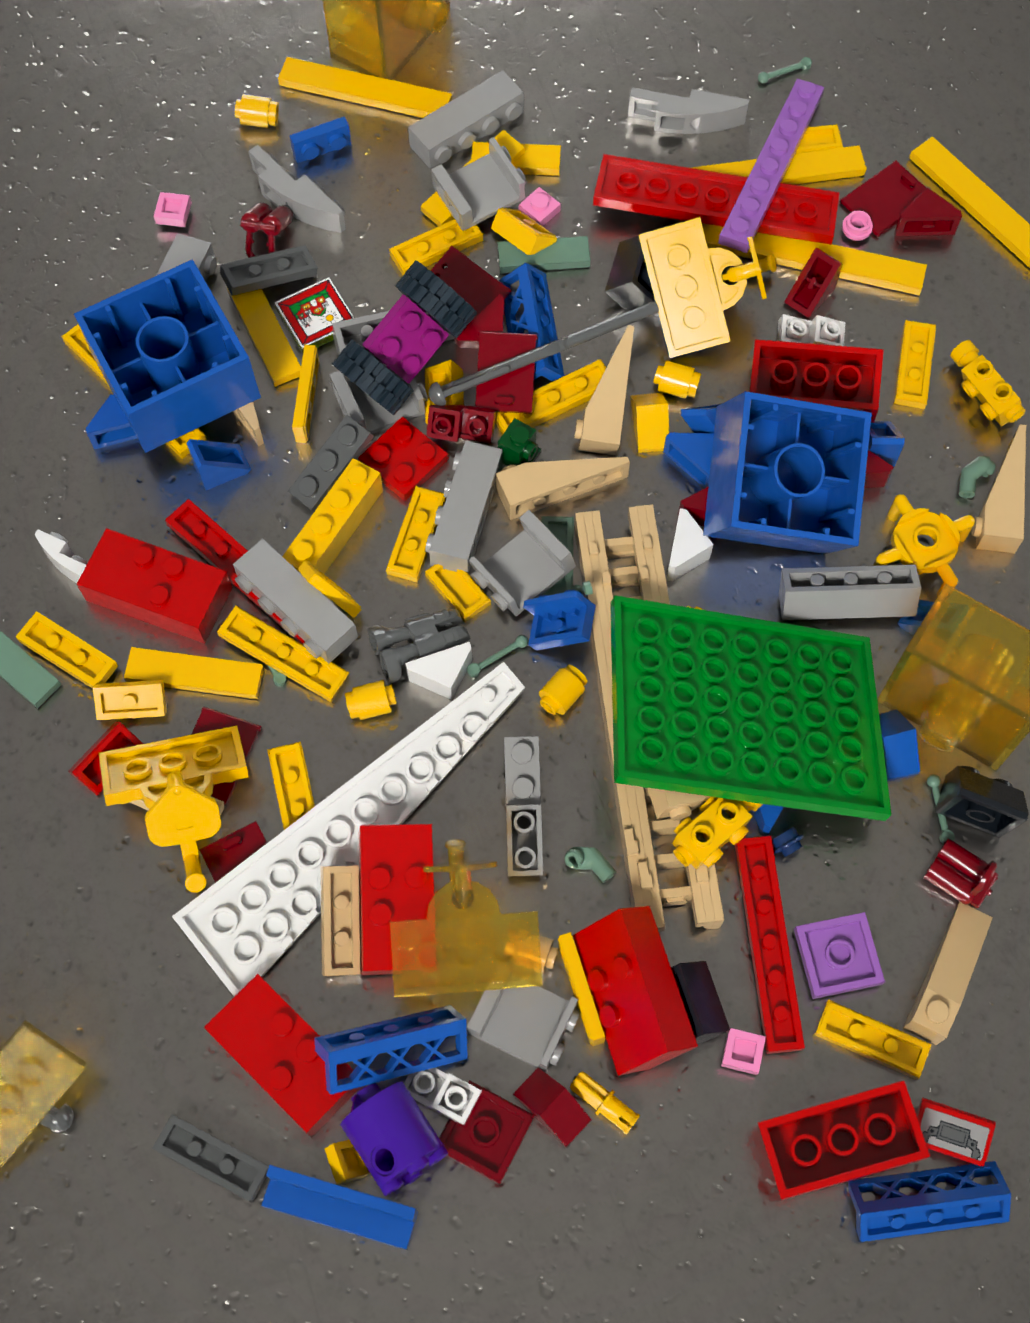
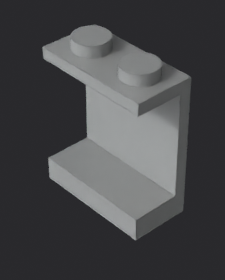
M494 137L489 139V154L457 171L448 174L442 164L431 169L433 187L462 231L495 215L498 208H508L525 199V185H527L525 175L520 168L515 169L511 163V156L504 145L500 147Z
M389 369L414 390L397 413L392 415L351 380L346 381L343 373L340 371L330 373L332 391L344 417L346 415L350 416L371 434L390 428L402 416L406 420H411L425 414L424 401L428 400V396L422 382L416 383L415 379H413L408 384L394 371Z
M530 510L519 518L524 530L483 564L474 556L469 559L474 570L471 576L482 589L488 586L494 593L491 597L502 611L508 608L515 616H518L525 610L523 608L525 600L543 595L576 567L571 552Z
M499 961L467 1025V1033L546 1072L550 1063L557 1066L562 1056L565 1045L561 1044L560 1041L565 1031L573 1032L581 1015V1012L576 1010L578 999L572 996L570 1001L513 974L511 966Z

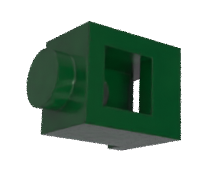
M516 418L513 419L497 442L498 448L503 449V464L506 466H517L525 462H535L541 453V448L536 444V429Z

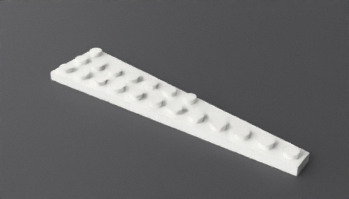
M504 662L172 916L234 997L257 974L263 977L321 913V866H359L358 833L360 825H402L523 693L525 686Z

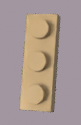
M321 866L323 976L360 975L359 866Z

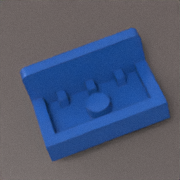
M566 590L564 593L540 595L537 598L525 600L523 608L534 615L528 645L537 651L589 642L596 605L577 590Z

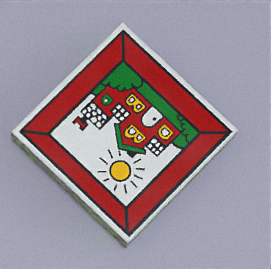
M329 277L274 302L277 312L302 353L304 345H315L317 348L334 340L333 323L354 318Z

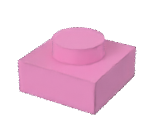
M538 187L519 204V210L541 226H544L561 211V203Z
M160 192L154 213L156 224L186 227L192 203L190 195Z
M730 1028V1031L727 1033L721 1066L758 1075L766 1037Z

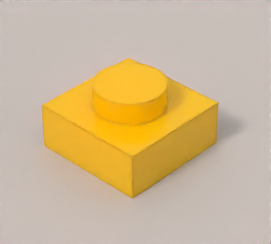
M349 1139L333 1143L324 1148L336 1185L361 1179L371 1174Z

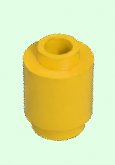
M245 94L242 95L241 100H236L235 118H240L241 125L262 128L277 126L279 115L278 102H274L271 98Z
M666 360L664 366L658 365L653 383L659 385L657 391L685 399L687 396L695 398L702 373L695 372V368Z
M573 665L560 668L539 691L541 698L539 702L548 713L564 715L585 691L584 686L588 683V680Z
M384 679L352 687V691L345 693L351 719L359 717L360 720L391 713V705L397 704L393 685L386 686Z

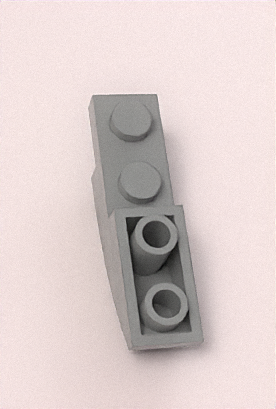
M632 87L629 97L628 116L655 121L654 131L678 134L718 132L745 124L749 99L695 89L691 90L690 98Z
M259 145L248 151L252 170L258 175L261 193L276 207H288L292 211L294 218L309 225L340 233L346 230L344 208L337 200L332 201L318 182L313 183L305 174L296 179L292 172L289 170L285 171L279 166L277 159L272 153H266Z
M539 736L504 737L508 877L543 876Z

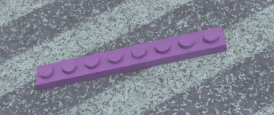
M800 79L796 80L719 235L718 244L744 253L748 252L749 244L747 237L752 236L754 240L818 107L825 87Z

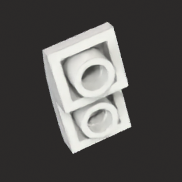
M785 314L778 320L777 341L844 346L845 322L819 315H816L812 321Z
M37 530L34 535L50 561L61 573L77 583L88 562L79 556L73 555L68 546L67 539L55 532L47 534Z
M437 1068L409 1074L404 1082L415 1102L462 1125H465L482 1090L450 1073L446 1074Z

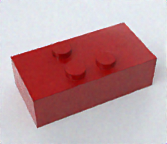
M755 339L750 392L872 413L871 423H874L879 410L884 349Z
M108 528L105 529L77 582L78 588L88 602L204 644L233 588L225 570Z
M432 824L360 825L358 836L361 975L434 973L437 965Z
M650 906L620 908L572 935L618 1076L649 1070L698 1047Z
M259 974L204 1026L207 1032L311 1138L361 1088L358 1087L335 1094H330L326 1090L325 1062L315 1052V1037H319V1035ZM347 1063L336 1065L337 1080L347 1078L353 1072V1069Z
M904 1080L758 1122L781 1201L930 1157Z

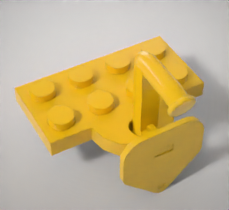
M700 217L639 235L670 358L731 342L724 310L734 306L743 296L748 278L757 277L762 300L767 299L761 273L767 271L775 272L776 261L772 254L758 260L752 236L747 237L753 261L743 264L741 259L732 251L723 248L707 247ZM728 266H734V267L729 268V269L727 270V273L722 274V271H723L726 267H728ZM723 280H729L730 282H737V283H735V284H733V285H729V284H726Z
M232 726L100 752L99 759L106 806L126 804L143 799L146 807L149 808L145 814V823L150 841L162 847L180 844L186 872V889L193 893L202 891L206 886V878L202 874L196 841L212 837L221 827L217 801L210 797L213 793V785L248 778L238 727Z

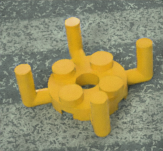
M898 494L894 498L887 514L889 520H899L891 535L892 549L880 553L876 557L873 566L888 565L899 560L903 565L916 564L918 575L938 572L943 583L937 592V597L942 601H946L950 598L958 584V578L951 569L950 564L957 554L959 543L966 540L973 528L975 519L971 515H966L952 521L941 512L938 515L929 512L930 509H914L905 495ZM917 536H930L934 541V545L929 547L923 546L919 543Z

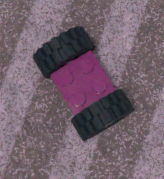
M416 260L395 285L403 295L362 344L379 360L351 339L332 363L341 373L392 415L397 413L414 390L389 369L410 384L449 336L447 332L458 338L477 315L476 310L442 279L438 278L432 271Z

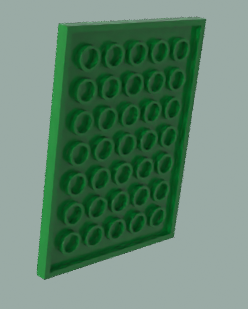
M614 595L610 603L614 783L886 821L892 815L870 637Z

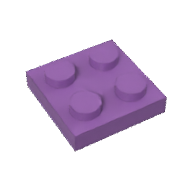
M865 912L799 925L794 928L812 999L870 988L885 983Z

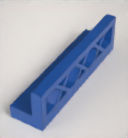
M524 263L501 278L499 282L510 289V285L518 280L520 282L515 296H512V293H510L504 300L508 333H524L526 329L528 334H537L536 348L558 340L546 273L528 263ZM520 304H523L524 312L520 321L517 322L515 315ZM560 352L535 362L534 380L543 376L551 381H555L564 376Z
M447 1005L315 1037V1052L325 1062L326 1090L330 1094H335L468 1059L466 1018L453 1006ZM456 1035V1050L445 1053L437 1050L446 1037ZM422 1044L426 1047L417 1060L408 1062L403 1058L413 1045ZM387 1052L392 1056L383 1069L374 1071L369 1067L378 1054ZM350 1061L357 1065L349 1077L337 1080L336 1065Z
M996 1161L985 1162L983 1167L968 1164L848 1181V1190L856 1209V1232L860 1242L1010 1221L1011 1192ZM990 1176L994 1184L980 1185L972 1180L976 1177ZM947 1181L957 1187L954 1190L945 1191L936 1187V1184ZM902 1187H912L920 1192L917 1195L908 1196L899 1192V1189ZM875 1192L882 1195L880 1200L864 1202L861 1193Z
M269 1165L266 1177L270 1180L261 1206L408 1250L418 1215L416 1208Z

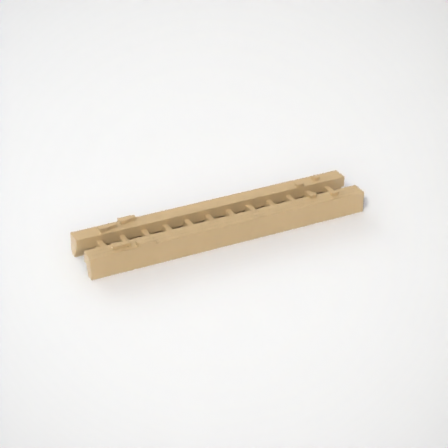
M653 504L628 508L630 537L604 539L600 510L575 513L574 531L582 583L590 581L593 589V594L587 596L584 594V597L596 605L590 637L631 907L650 906L658 931L661 932L665 929L662 904L663 907L686 904V901L691 900L696 927L703 926L706 930L721 928L724 922V915L715 864L710 868L703 864L696 870L692 864L686 867L680 863L674 853L654 855L651 837L676 834L674 832L675 828L686 818L680 820L649 821L646 804H650L652 801L648 788L614 783L610 603L613 599L612 589L640 586L641 596L628 598L670 604ZM635 556L636 566L612 569L608 567L607 559ZM702 805L692 810V814L688 817L692 820L697 818L702 813L699 809ZM696 833V838L698 841H707L703 837V833ZM686 867L689 886L659 890L656 870Z

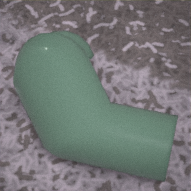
M977 457L962 468L959 485L960 497L973 498L975 496L977 479L981 476L988 477V475H993L996 465L989 457Z
M572 847L565 854L564 860L569 868L593 870L603 883L610 880L617 873L595 847Z

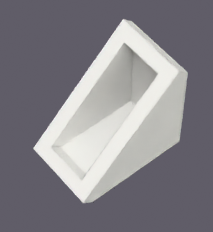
M680 508L667 581L673 582L711 557L713 543L707 536H703V530L686 509Z
M470 642L405 663L409 681L452 700L467 672L468 665L472 662V647Z

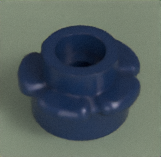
M795 827L777 836L772 840V844L776 849L774 854L782 852L783 856L787 857L802 848L803 846L799 841L804 838V835H799Z

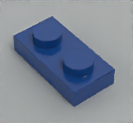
M345 116L289 135L293 156L297 163L311 160L317 156L352 145L349 124Z

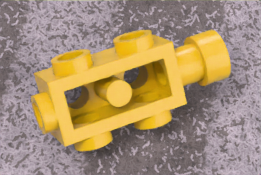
M965 340L958 344L951 352L950 357L959 367H964L961 369L964 380L961 386L970 398L976 396L982 403L980 409L990 421L995 419L1001 427L1008 422L1013 423L1020 419L1026 410L1021 404V399L1012 390L1011 385L1005 382L990 361L983 355H978L979 350L971 340Z
M710 797L699 808L702 813L697 818L692 820L690 817H687L675 828L674 832L677 835L672 843L676 847L673 850L675 857L686 867L692 864L697 870L705 864L710 868L723 856L724 853L720 849L727 842L730 841L733 845H736L748 834L749 830L745 826L753 817L749 812L751 810L757 811L763 804ZM724 810L732 819H725L721 811ZM696 833H703V837L707 841H698L696 838Z

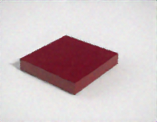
M469 1080L468 1083L482 1090L465 1125L449 1119L439 1139L449 1153L448 1157L500 1185L535 1115Z

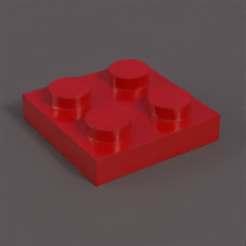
M402 416L358 457V460L380 472L382 483L402 500L406 501L413 494L415 487H421L449 460L447 452Z

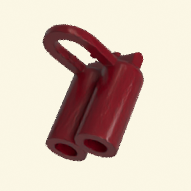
M262 202L253 206L242 216L240 226L246 231L245 250L248 258L255 257L252 251V244L255 242L253 240V233L259 230H263L268 235V242L266 243L268 253L275 252V236L280 234L293 221V213L288 207L278 206L272 211L268 204Z
M948 838L923 878L962 904H971L975 908H979L987 895L990 896L993 892L991 888L995 881L998 880L999 875L995 872L997 869L995 861L992 860L990 863H987Z

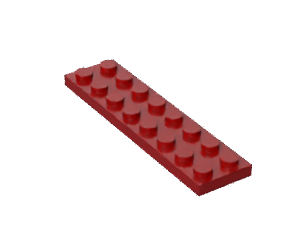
M603 154L593 197V205L685 221L700 217L703 224L724 227L748 177ZM780 183L757 233L832 245L840 192Z

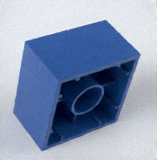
M193 259L74 313L96 363L145 453L261 398L249 356Z
M747 391L717 406L703 536L821 554L859 546L872 413Z

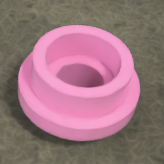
M864 211L851 212L845 217L842 224L843 233L852 240L866 239L870 236L873 229L871 218Z

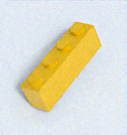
M353 458L282 557L296 570L304 561H309L325 574L382 494L381 473Z

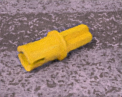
M581 1071L570 1085V1089L597 1110L595 1112L597 1116L601 1113L620 1128L624 1134L630 1131L631 1127L640 1117V1114L634 1112L613 1095L615 1093L613 1089L609 1092L585 1072Z

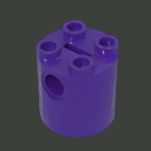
M397 1082L382 1091L377 1083L366 1086L351 1098L353 1102L351 1112L340 1123L385 1197L399 1189L402 1185L406 1187L424 1174L422 1172L424 1167L428 1164L433 1166L449 1154L403 1082Z

